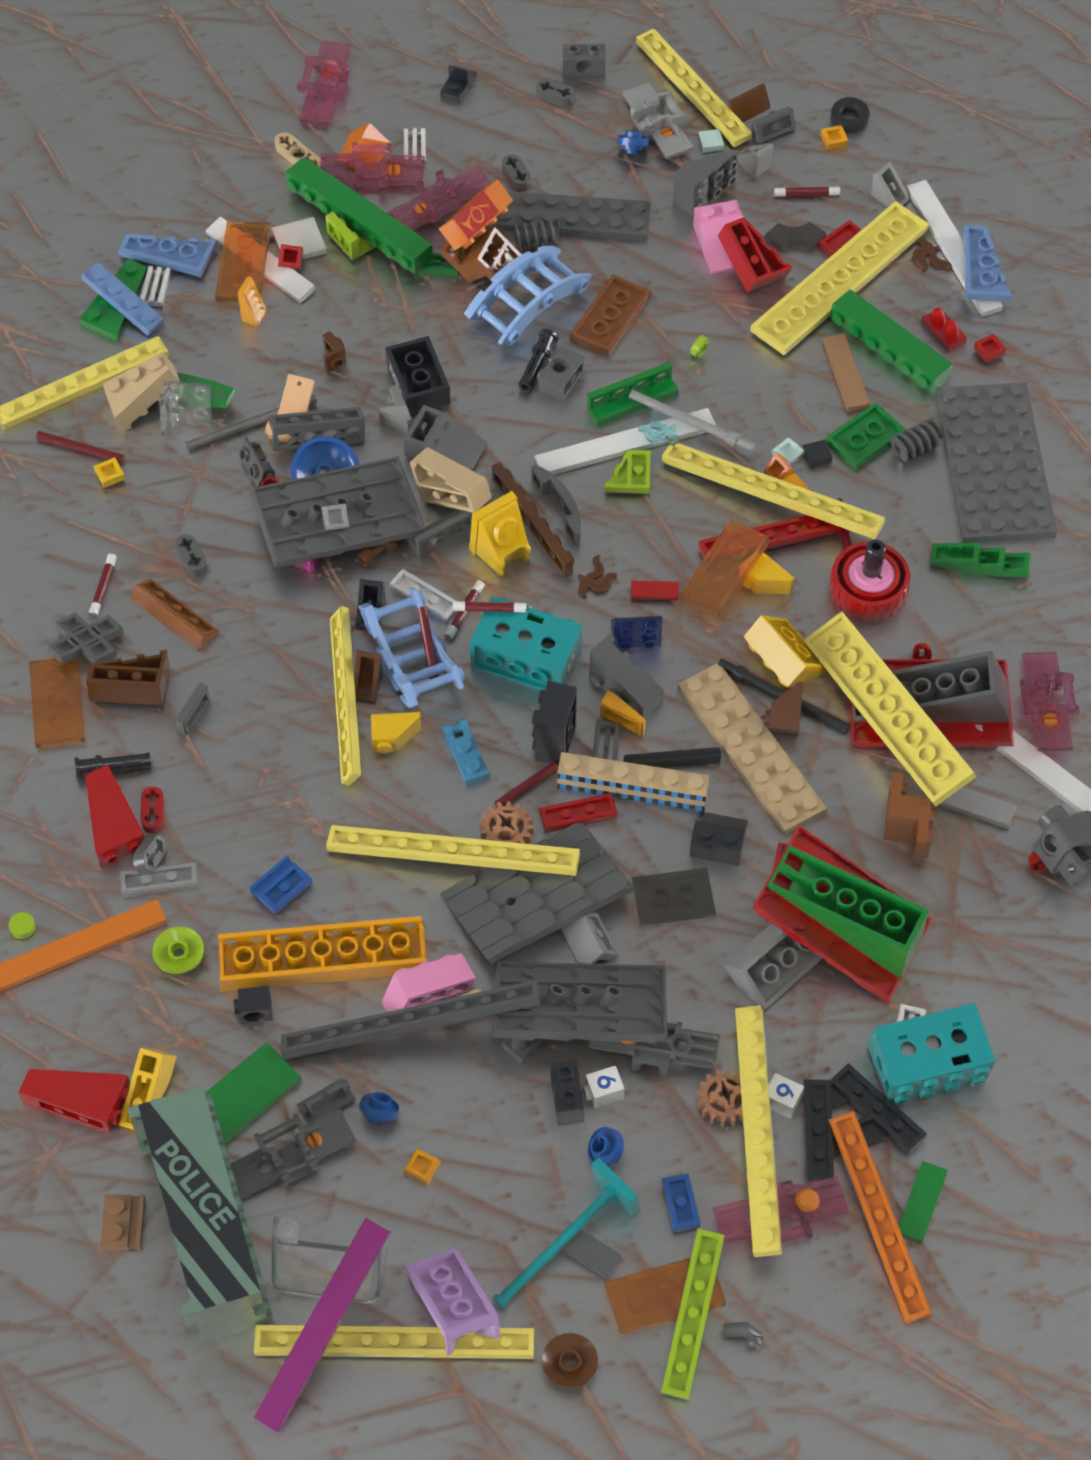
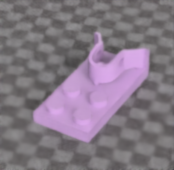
M457 1248L406 1265L408 1277L445 1338L447 1355L453 1353L458 1343V1337L476 1332L479 1336L500 1337L498 1314Z

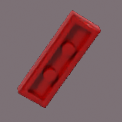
M612 793L539 808L544 833L564 830L575 823L583 822L584 825L618 818Z

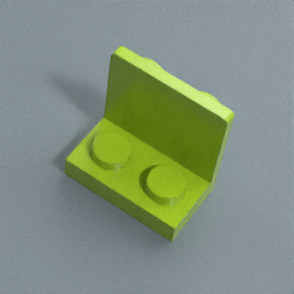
M334 212L326 215L328 235L351 260L375 248L354 231H351L342 218H338Z

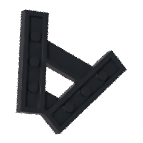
M849 1063L831 1080L804 1079L806 1183H834V1158L840 1156L841 1152L829 1123V1119H832L833 1107L850 1102L865 1116L858 1119L867 1145L889 1137L909 1155L927 1137V1133Z

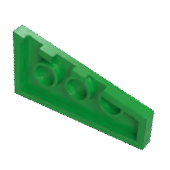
M128 258L114 276L135 294H139L148 269L147 266ZM100 295L94 299L79 318L80 325L114 341H118L119 332L127 321L123 314Z

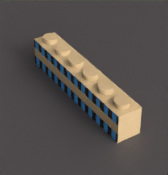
M561 752L557 771V788L596 795L612 793V796L615 798L704 812L710 775Z

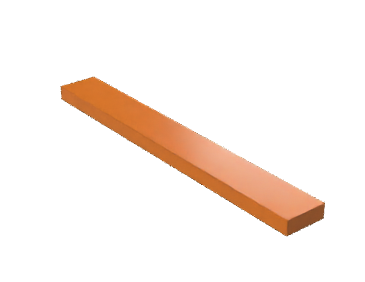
M155 899L0 963V992L167 924V919L158 900Z
M855 1111L829 1119L830 1126L905 1323L909 1324L932 1316L930 1306Z

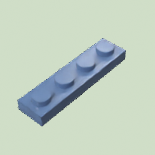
M99 262L82 274V280L147 336L163 324L164 318Z

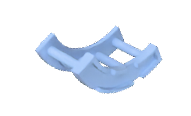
M556 246L538 247L537 252L531 253L528 251L518 256L490 279L493 283L485 292L480 290L464 315L474 320H482L484 318L503 333L498 343L513 346L519 340L520 334L544 309L566 296L582 294L588 288L592 275L590 273L575 274L558 260L561 250ZM551 267L555 268L566 278L561 279L550 270ZM538 271L553 284L543 291L526 276ZM516 282H519L536 296L526 306L506 292ZM498 298H501L519 313L509 326L489 311Z
M414 587L408 588L410 597L377 609V607H373L369 603L359 606L369 636L373 635L374 640L376 639L379 647H376L375 651L382 654L384 671L395 691L401 690L403 695L400 698L409 708L418 705L416 698L419 697V694L451 682L458 689L464 688L462 681L465 680L461 667H457L448 657L444 642L441 638H437L431 623L430 629L434 651L439 664L407 675V673L403 674L401 671V665L426 657L424 647L398 657L397 655H392L389 648L391 646L390 643L421 633L420 623L387 634L382 632L378 621L381 620V617L414 606L418 616L417 608L424 607L423 605L426 602L422 591H418ZM443 672L446 673L439 677L415 685V682L421 681L423 679L432 677Z

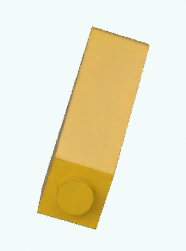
M150 1048L139 1049L119 1126L134 1130L127 1108L162 1098L171 1080L177 1055Z

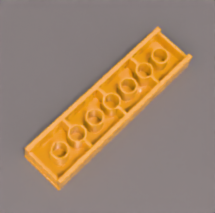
M422 916L218 934L221 992L238 991V989L260 986L273 988L393 977V974L399 969L413 968L427 961ZM407 924H417L416 926H413V927H406V926H405V925H407ZM383 926H390V927H391V928H389V929H379L380 927H383ZM359 928L366 929L364 931H353ZM330 931H340L339 933H336V934H329V933H328V932H330ZM305 933L314 934L312 936H302ZM281 935L289 936L287 938H276ZM252 938H262V940H259V941H252V940H250V939H252ZM228 940L237 941L235 943H225Z

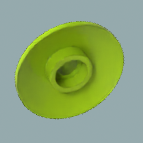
M187 927L169 928L163 931L154 941L152 947L153 959L156 965L167 973L183 974L189 972L203 958L204 944L202 938L196 931ZM177 952L184 953L182 956H175Z

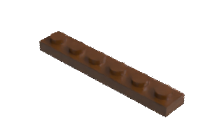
M500 462L492 465V480L503 495L513 491L517 496L522 521L563 577L566 578L572 575L574 558L570 551H565L562 547L559 536L551 532L547 520L544 517L541 518L535 504L532 501H528L524 489L521 485H517L514 482L508 468L505 469Z

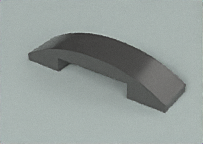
M536 464L531 466L532 482L542 497L550 493L552 494L566 516L565 532L575 547L580 546V514L571 493L552 473Z

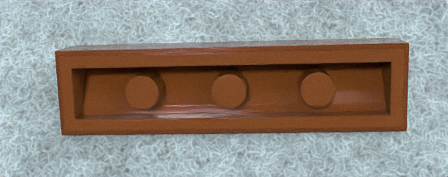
M153 579L135 584L131 599L196 650L202 649L218 635L219 631Z

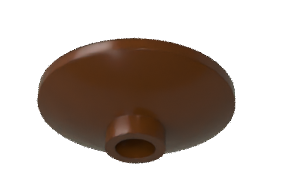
M565 1333L556 1336L547 1344L542 1356V1366L548 1379L555 1385L568 1389L578 1388L588 1383L595 1375L598 1367V1355L594 1345L587 1338L575 1333ZM572 1360L575 1362V1366L568 1368L565 1366V1362Z

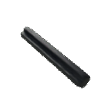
M719 747L627 754L624 755L623 762L653 767L718 762L721 760V750Z

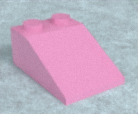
M737 200L694 208L693 227L711 275L735 270L717 235L725 224L743 218Z

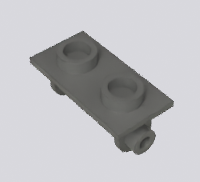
M245 438L239 451V457L246 466L249 476L253 479L256 487H260L261 482L265 478H275V471L269 461H266L267 457L260 444L256 442L250 443L248 438Z
M340 1078L296 1104V1106L309 1124L342 1108L356 1098L350 1091L351 1087L348 1081Z

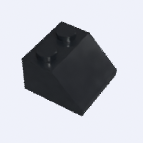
M699 811L691 839L690 857L739 866L748 820Z

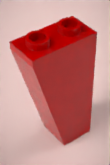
M106 765L85 774L95 852L100 867L114 864L120 858L134 854L145 839L144 833L110 767Z
M29 1069L18 1093L22 1103L110 1133L113 1125H117L120 1120L121 1108L127 1098L130 1080L124 1074Z

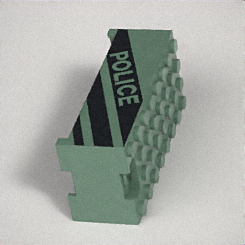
M203 1086L127 1108L142 1155L149 1153L152 1155L191 1302L180 1305L186 1327L197 1323L199 1329L189 1332L193 1347L255 1329L256 1325H269L267 1315L272 1314L268 1298L262 1299L261 1291L266 1290L260 1272L211 1094L205 1095Z

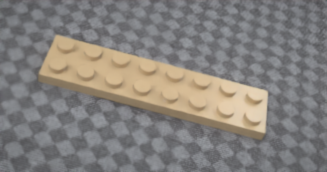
M717 663L678 683V690L784 835L794 831L798 825L803 826L826 813V806L722 666Z

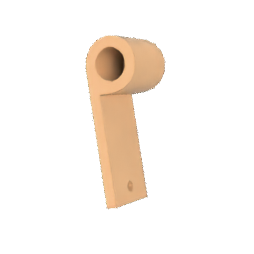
M288 374L278 414L307 412L315 380ZM268 421L265 433L272 440V430ZM289 434L278 435V442H287L292 437Z

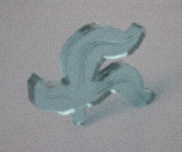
M655 409L652 410L651 428L645 425L639 426V432H643L646 440L650 443L661 444L668 439L671 441V446L678 443V436L674 430L676 425L673 424L669 427L667 424L660 423V412Z

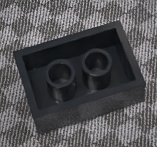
M429 336L385 347L386 365L394 385H398L410 415L419 413L423 405L435 409L451 404L450 386Z
M548 681L546 689H541L539 694V711L535 710L532 717V725H534L532 737L534 738L532 750L535 751L536 761L549 764L554 761L559 766L561 752H569L577 725V687Z

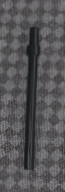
M723 658L718 663L725 671L731 673L733 678L741 682L746 681L777 698L786 692L748 672L749 669L742 665L736 666ZM802 700V711L847 733L850 724Z

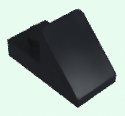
M449 65V78L440 91V98L460 104L475 79L477 72Z

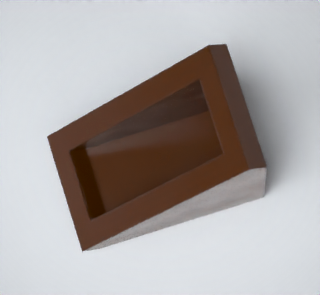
M357 650L354 669L355 698L375 702L383 676L382 654Z

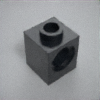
M269 986L238 989V999H234L235 1015L240 1014L242 1024L273 1020Z

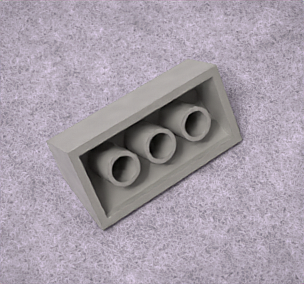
M771 923L725 963L724 966L735 985L757 1005H761L763 1010H766L823 958L787 936L786 932Z

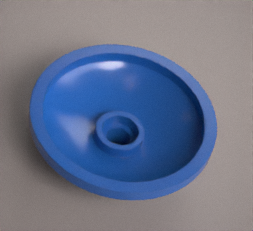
M329 436L315 437L305 442L296 451L291 462V479L319 474L321 470L328 472L360 465L353 449L342 440Z

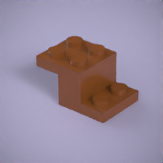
M495 227L486 230L477 238L474 236L475 242L467 248L461 246L454 250L446 240L440 251V254L469 283L485 276L491 279L508 263L522 255Z
M893 772L888 794L883 840L913 844L911 866L921 867L923 858H928L929 848L932 843L933 831H931L934 822L935 809H930L931 800L929 798L906 795L907 783H902L903 773Z

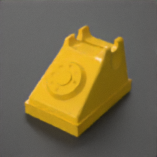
M513 491L472 513L469 549L474 555L477 554L501 577L504 576L502 569L509 563L519 558L524 559L526 562L530 559L531 548L526 537L517 496Z

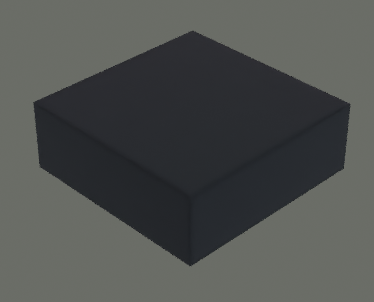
M825 440L803 445L802 449L805 450L804 455L809 467L832 462V455Z

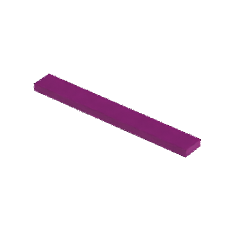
M369 1218L364 1219L254 1416L255 1419L274 1431L280 1432L391 1231Z

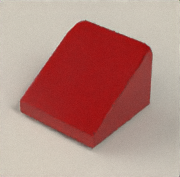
M281 244L278 267L300 269L304 253L303 247Z

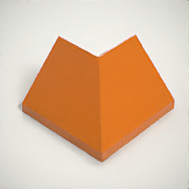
M369 122L350 132L335 161V166L376 176L391 146V142Z

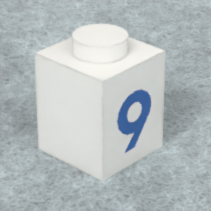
M616 1066L585 1076V1085L582 1086L586 1101L591 1100L594 1109L624 1100L625 1088Z
M775 1073L772 1080H768L771 1110L791 1119L803 1096L804 1086Z

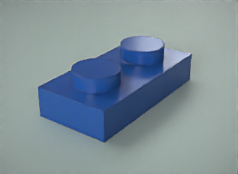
M689 1174L662 1178V1186L673 1232L699 1228L701 1223Z

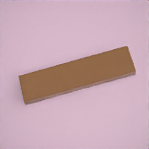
M845 333L823 337L822 343L846 411L852 412L867 409L870 406V402Z

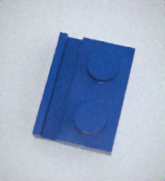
M285 856L251 885L249 889L250 893L254 894L263 905L276 915L313 882L306 872L296 863H293L288 856Z

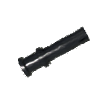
M541 329L539 333L540 338L532 347L533 355L518 383L519 388L525 392L532 390L538 372L545 360L550 358L552 354L551 349L559 340L558 335L550 329Z
M150 752L102 758L100 755H95V758L90 759L74 757L76 778L79 780L85 774L106 765L110 767L112 772L151 768V761L140 762V760L150 759Z

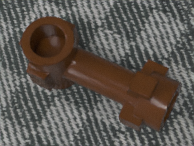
M397 540L386 542L384 545L373 546L370 549L363 548L359 551L360 554L357 555L359 562L364 567L374 564L376 562L374 557L383 550L387 552L395 550Z

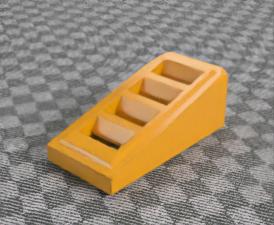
M248 276L238 290L241 319L243 322L258 326L266 314V307L253 278Z
M608 690L600 702V717L614 723H621V727L643 736L645 734L646 719L615 693Z

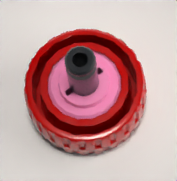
M877 539L849 546L837 556L832 566L829 591L833 603L847 617L856 621L875 623L893 617L905 605L910 589L911 573L909 572L910 569L906 560L895 549Z

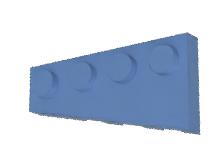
M964 225L965 299L1010 302L1012 295L1010 290L1007 289L1006 278L1001 272L999 259L995 256L994 245L987 226Z
M126 234L118 249V253L121 257L202 277L218 244L217 239H209L206 242L198 241V238L176 240V237L167 236L164 239H156L154 235Z

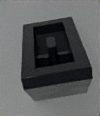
M360 579L356 627L366 628L359 609L360 605L369 603L373 607H377V609L385 606L384 582Z

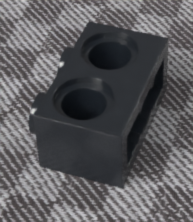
M577 1060L551 1063L550 1079L557 1125L584 1122V1104Z

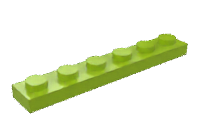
M697 1229L661 1389L662 1394L686 1400L689 1399L725 1235Z

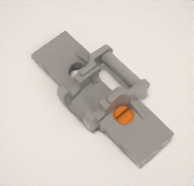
M646 83L622 92V95L631 106L632 120L644 137H648L652 142L655 141L666 159L694 150V146L680 127L686 124L689 118L673 100V94L670 91L657 94L650 83ZM665 104L671 110L673 115H669V113L664 115L661 114V112L665 111Z

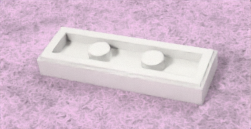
M404 569L388 584L389 590L404 599L410 597L408 591L410 587L422 591L426 602L423 606H427V612L445 624L457 612L453 611V601L456 600Z

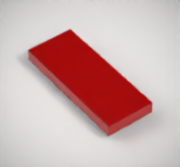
M631 581V599L679 600V582Z

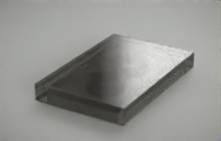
M707 868L632 877V885L636 889L633 892L640 926L716 916Z

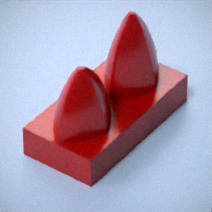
M936 307L931 313L922 317L921 323L947 352L966 344L967 337L958 328L956 320H951L942 308Z

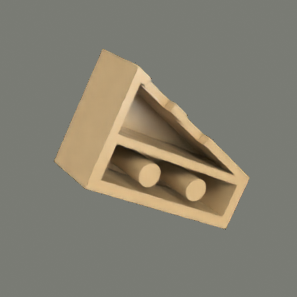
M161 352L103 383V387L115 420L128 431L132 427L130 425L140 415L145 416L148 413L147 409L156 400L160 402L180 383L175 366Z
M428 447L410 461L421 499L424 502L474 513L492 498L485 477Z

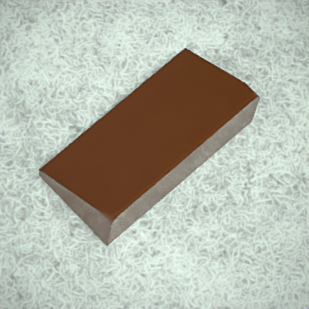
M760 84L729 100L728 108L742 122L770 109L765 85Z

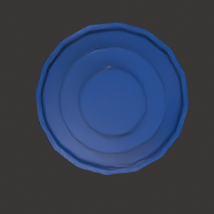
M626 130L625 135H618L617 144L622 145V149H626L628 154H639V150H643V146H649V138L643 137L641 131Z
M374 1092L362 1096L359 1109L369 1122L379 1125L395 1120L398 1115L399 1105L390 1095L383 1092Z
M610 1127L597 1129L592 1134L588 1143L590 1160L594 1162L599 1157L608 1167L615 1165L619 1161L624 1150L622 1135L618 1130Z

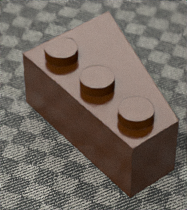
M161 650L158 655L146 657L144 654H139L137 658L122 661L121 658L90 663L86 679L89 701L162 705L170 671L167 650Z

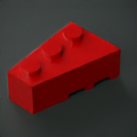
M745 217L725 224L717 235L747 293L785 279L793 269L789 263L786 264L777 255L778 251L774 247L771 249L763 240L764 237Z

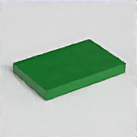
M875 402L825 437V441L833 451L857 471L891 447V436H895L899 432L903 433L905 428Z

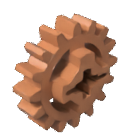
M508 801L506 806L503 807L498 802L497 809L490 806L488 807L489 814H482V822H479L481 839L523 844L531 842V834H534L533 817H528L527 809L520 811V804L511 807V802ZM494 823L493 830L491 831L490 826ZM523 825V831L520 833V826Z
M730 1069L726 1070L725 1075H721V1072L716 1070L715 1077L707 1074L706 1082H700V1090L697 1091L696 1099H699L697 1108L703 1109V1118L711 1116V1124L719 1120L720 1126L724 1127L725 1122L729 1121L733 1127L735 1126V1119L743 1122L742 1104L735 1110V1105L740 1104L742 1101L739 1072L732 1076L730 1075ZM713 1087H716V1090L713 1091V1092H710V1095H708L709 1091H710Z

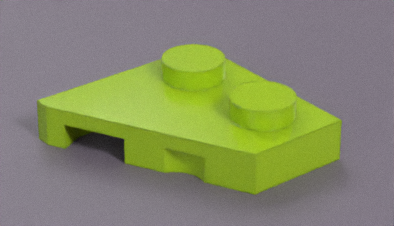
M627 450L622 458V462L615 468L613 476L609 482L605 483V492L650 494L651 451Z

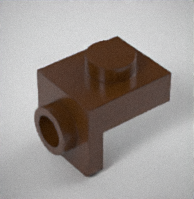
M331 331L323 334L324 350L327 352L323 356L324 367L327 372H330L346 363L345 347L339 337L336 338Z

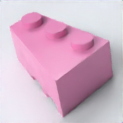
M462 953L453 956L448 954L433 962L425 961L413 968L397 970L393 974L382 1003L387 1012L459 997L470 991L476 977Z

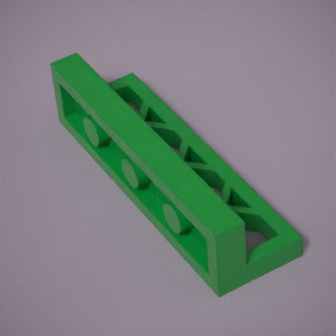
M667 362L587 393V411L596 426H601L647 408L648 406L629 398L632 390L660 402L678 396L679 388L672 379L671 363Z

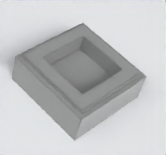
M346 503L321 508L325 531L350 527Z

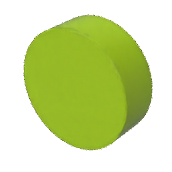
M700 335L694 342L690 354L696 358L701 357L709 345V339L704 335Z
M19 912L9 920V929L14 937L25 939L35 932L36 924L31 914Z

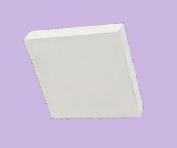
M314 217L272 228V234L279 252L281 244L303 247L302 260L327 254V248Z

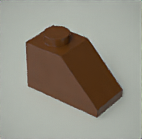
M797 682L772 702L770 711L766 710L764 725H769L771 733L798 735L803 682Z

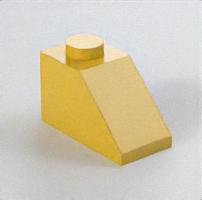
M761 550L740 566L739 580L741 584L746 588H750L756 594H790L793 592L795 578Z
M420 712L371 714L373 752L386 754L402 748L421 730Z

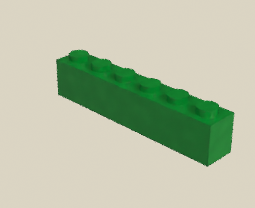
M851 289L832 304L830 319L836 325L843 327L853 337L866 344L869 349L874 350L887 362L900 369L903 374L918 382L922 388H926L933 393L936 388H939L950 379L953 363Z

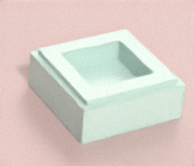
M720 129L698 132V139L703 153L724 150Z
M788 437L772 450V455L774 456L776 453H779L792 466L804 456L805 450Z

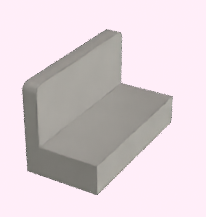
M592 912L562 927V932L578 963L594 964L599 959L612 961L619 955L597 913Z

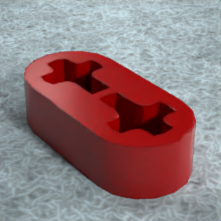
M151 786L144 789L141 794L140 820L145 832L150 834L158 833L164 827L165 799L160 788ZM151 796H156L154 806L150 804ZM151 814L155 815L156 820L154 824H149Z

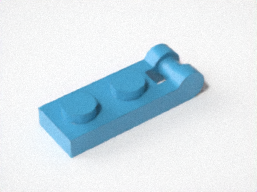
M466 718L458 720V723L453 725L449 723L442 725L444 737L466 786L490 778L489 771L473 738ZM461 732L463 736L455 739L454 734Z

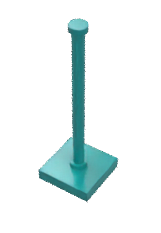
M599 1157L591 1164L594 1181L602 1188L603 1193L499 1295L495 1294L492 1297L503 1310L508 1306L506 1303L611 1200L613 1202L616 1201L632 1218L640 1211L637 1194Z

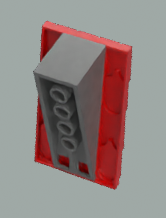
M992 651L953 659H882L954 748L975 747V749L998 748V746H1014L1008 665L1006 660H997ZM850 701L853 745L855 747L860 746L861 748L887 747ZM975 725H982L983 731L978 730Z

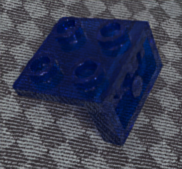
M662 616L611 619V632L615 638L613 644L620 649L661 646Z

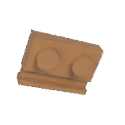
M105 1194L100 1241L101 1250H141L145 1210L144 1195Z

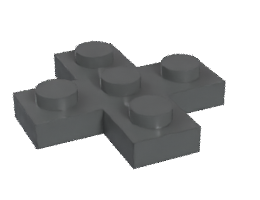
M73 613L55 622L56 630L63 638L49 644L48 650L62 665L81 655H84L91 663L111 660L117 657L116 649L108 642L123 635V627L110 615L89 625L77 613Z

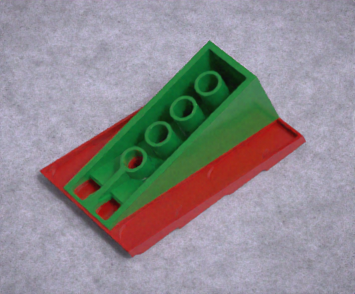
M800 825L797 826L753 905V910L759 916L786 932L787 936L824 958L828 964L855 980V983L888 1004L932 922V917L928 915V909L903 898Z

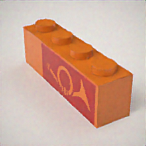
M497 179L476 194L445 222L439 230L454 250L461 246L467 248L475 242L474 236L477 238L486 231L485 226L488 228L498 220L496 216L499 218L509 210L507 206L513 199Z

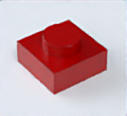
M994 334L976 341L974 344V349L985 363L1004 356L1006 353V348Z

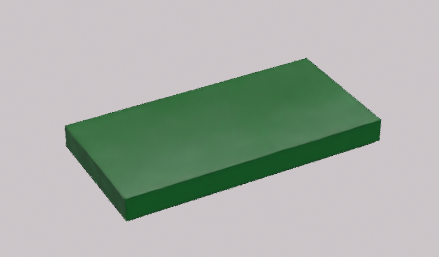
M267 1042L205 1092V1095L211 1094L225 1145L302 1081L301 1076Z

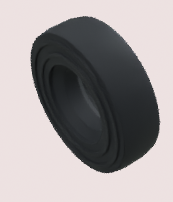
M846 97L834 103L831 110V121L834 126L842 125L845 132L852 133L864 129L868 124L870 112L867 104L862 100ZM844 111H854L858 114V117L847 119L842 116V113Z

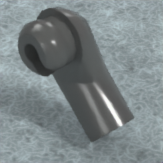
M747 1322L724 1323L723 1332L725 1337L742 1336L748 1340L747 1346L752 1350H758L762 1347V1332Z

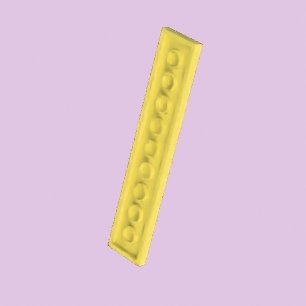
M895 201L751 325L750 331L778 352L786 355L831 315L832 304L849 289L857 293L928 231L929 223Z
M843 612L836 615L803 640L935 807L976 778L969 765Z

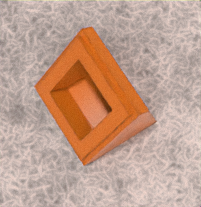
M776 453L764 471L769 476L782 480L793 473V468L779 453Z

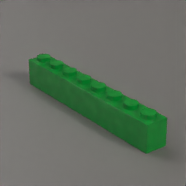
M301 158L286 170L287 186L292 192L301 195L308 203L317 206L324 214L334 212L338 218H342L351 231L365 239L372 247L381 250L388 258H392L400 263L404 269H408L416 274L433 260L432 243L307 158Z

